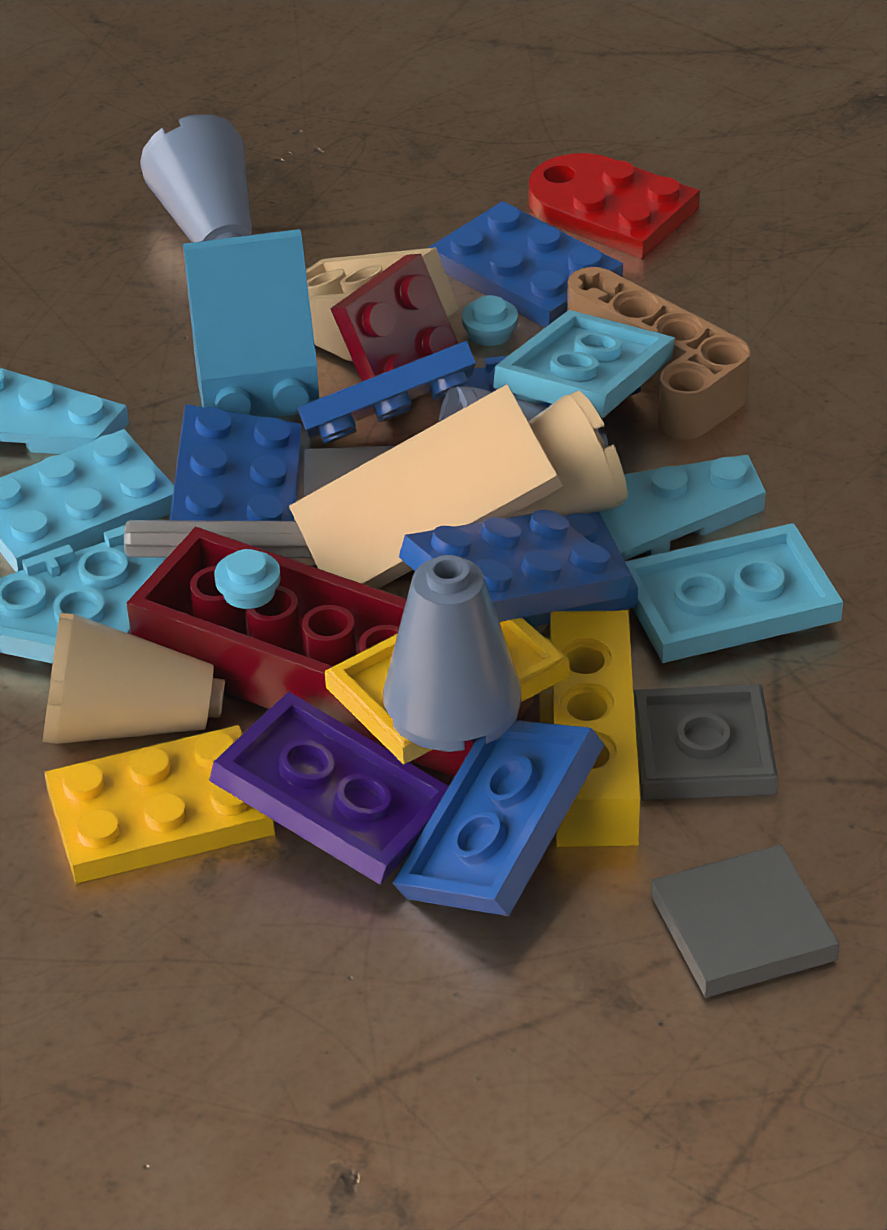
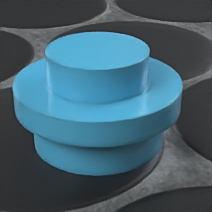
M482 296L469 303L462 311V325L468 332L469 338L483 346H496L505 343L511 338L512 331L518 324V312L515 306L498 296Z
M252 549L236 551L223 558L216 566V587L223 594L225 600L234 607L252 609L263 606L273 598L275 589L280 583L279 564L272 556L264 552Z

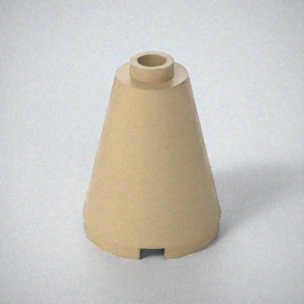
M581 391L564 395L529 421L563 487L509 517L533 514L536 510H551L564 517L574 513L588 514L614 509L616 506L623 504L622 501L627 500L626 480L614 444L608 447L605 446L601 435L597 431L598 428L605 425L590 400Z
M60 612L43 742L62 744L205 730L208 717L220 718L225 679L213 678V664L80 615Z

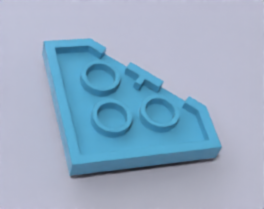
M124 525L104 532L105 542L76 552L68 544L22 560L24 570L0 578V653L53 664L60 612L74 613L131 634L126 602L166 558H131L127 556L124 549Z

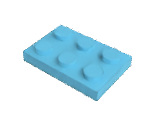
M568 310L495 366L493 388L499 389L508 384L516 399L535 404L544 402L553 404L564 395L581 391L590 400L600 417L604 418L672 359L675 337Z
M125 429L101 436L92 442L59 455L50 456L39 463L0 477V553L15 572L24 570L22 560L69 544L73 551L76 552L105 542L104 532L124 526L130 520H158L170 515L174 485Z
M794 523L625 562L638 586L637 607H634L633 610L662 663L838 622L842 619L843 601Z

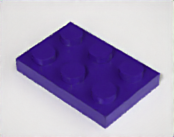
M289 691L213 762L209 779L210 782L380 885L410 854L449 787L409 762L403 765L389 750Z

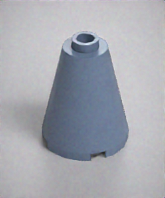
M210 114L189 115L178 119L180 127L166 134L163 128L154 133L142 151L140 166L143 177L148 187L189 240L193 243L252 235L245 145L239 133L235 131L233 124L227 119Z
M442 555L428 560L415 571L383 689L385 711L393 719L394 729L400 736L423 748L447 752L465 750L464 741L485 735L487 744L500 738L515 723L521 706L520 682L484 575L475 563L454 555Z

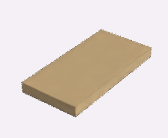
M508 384L289 505L318 569L379 589L413 570L399 558L406 534L430 531L438 526L454 527L484 522L492 517L507 518L558 490L563 485Z

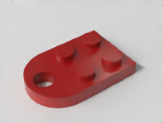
M573 153L551 158L537 166L529 178V206L539 219L552 226L640 259L645 258L699 209L700 190L681 184L673 178L662 177L637 168L629 162L615 160L598 154Z

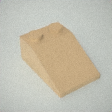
M436 247L322 259L306 269L314 344L347 361H353L330 308L400 258L409 254H422L447 317L457 311L459 308Z

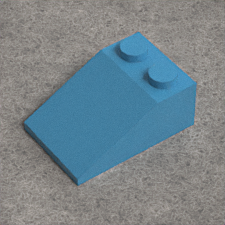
M300 229L183 244L197 382L202 407H216L224 411L258 417H281L299 414L297 407L319 399L316 352Z

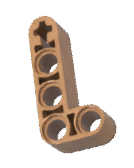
M600 267L581 268L569 276L567 311L572 310L675 337L672 359L649 378L660 384L658 425L667 436L683 440L698 438L738 411L747 402L750 348L741 338L610 270Z

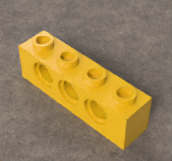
M628 610L550 612V638L545 639L569 659V677L539 693L540 723L592 728L605 744L556 831V847L639 846L640 789Z

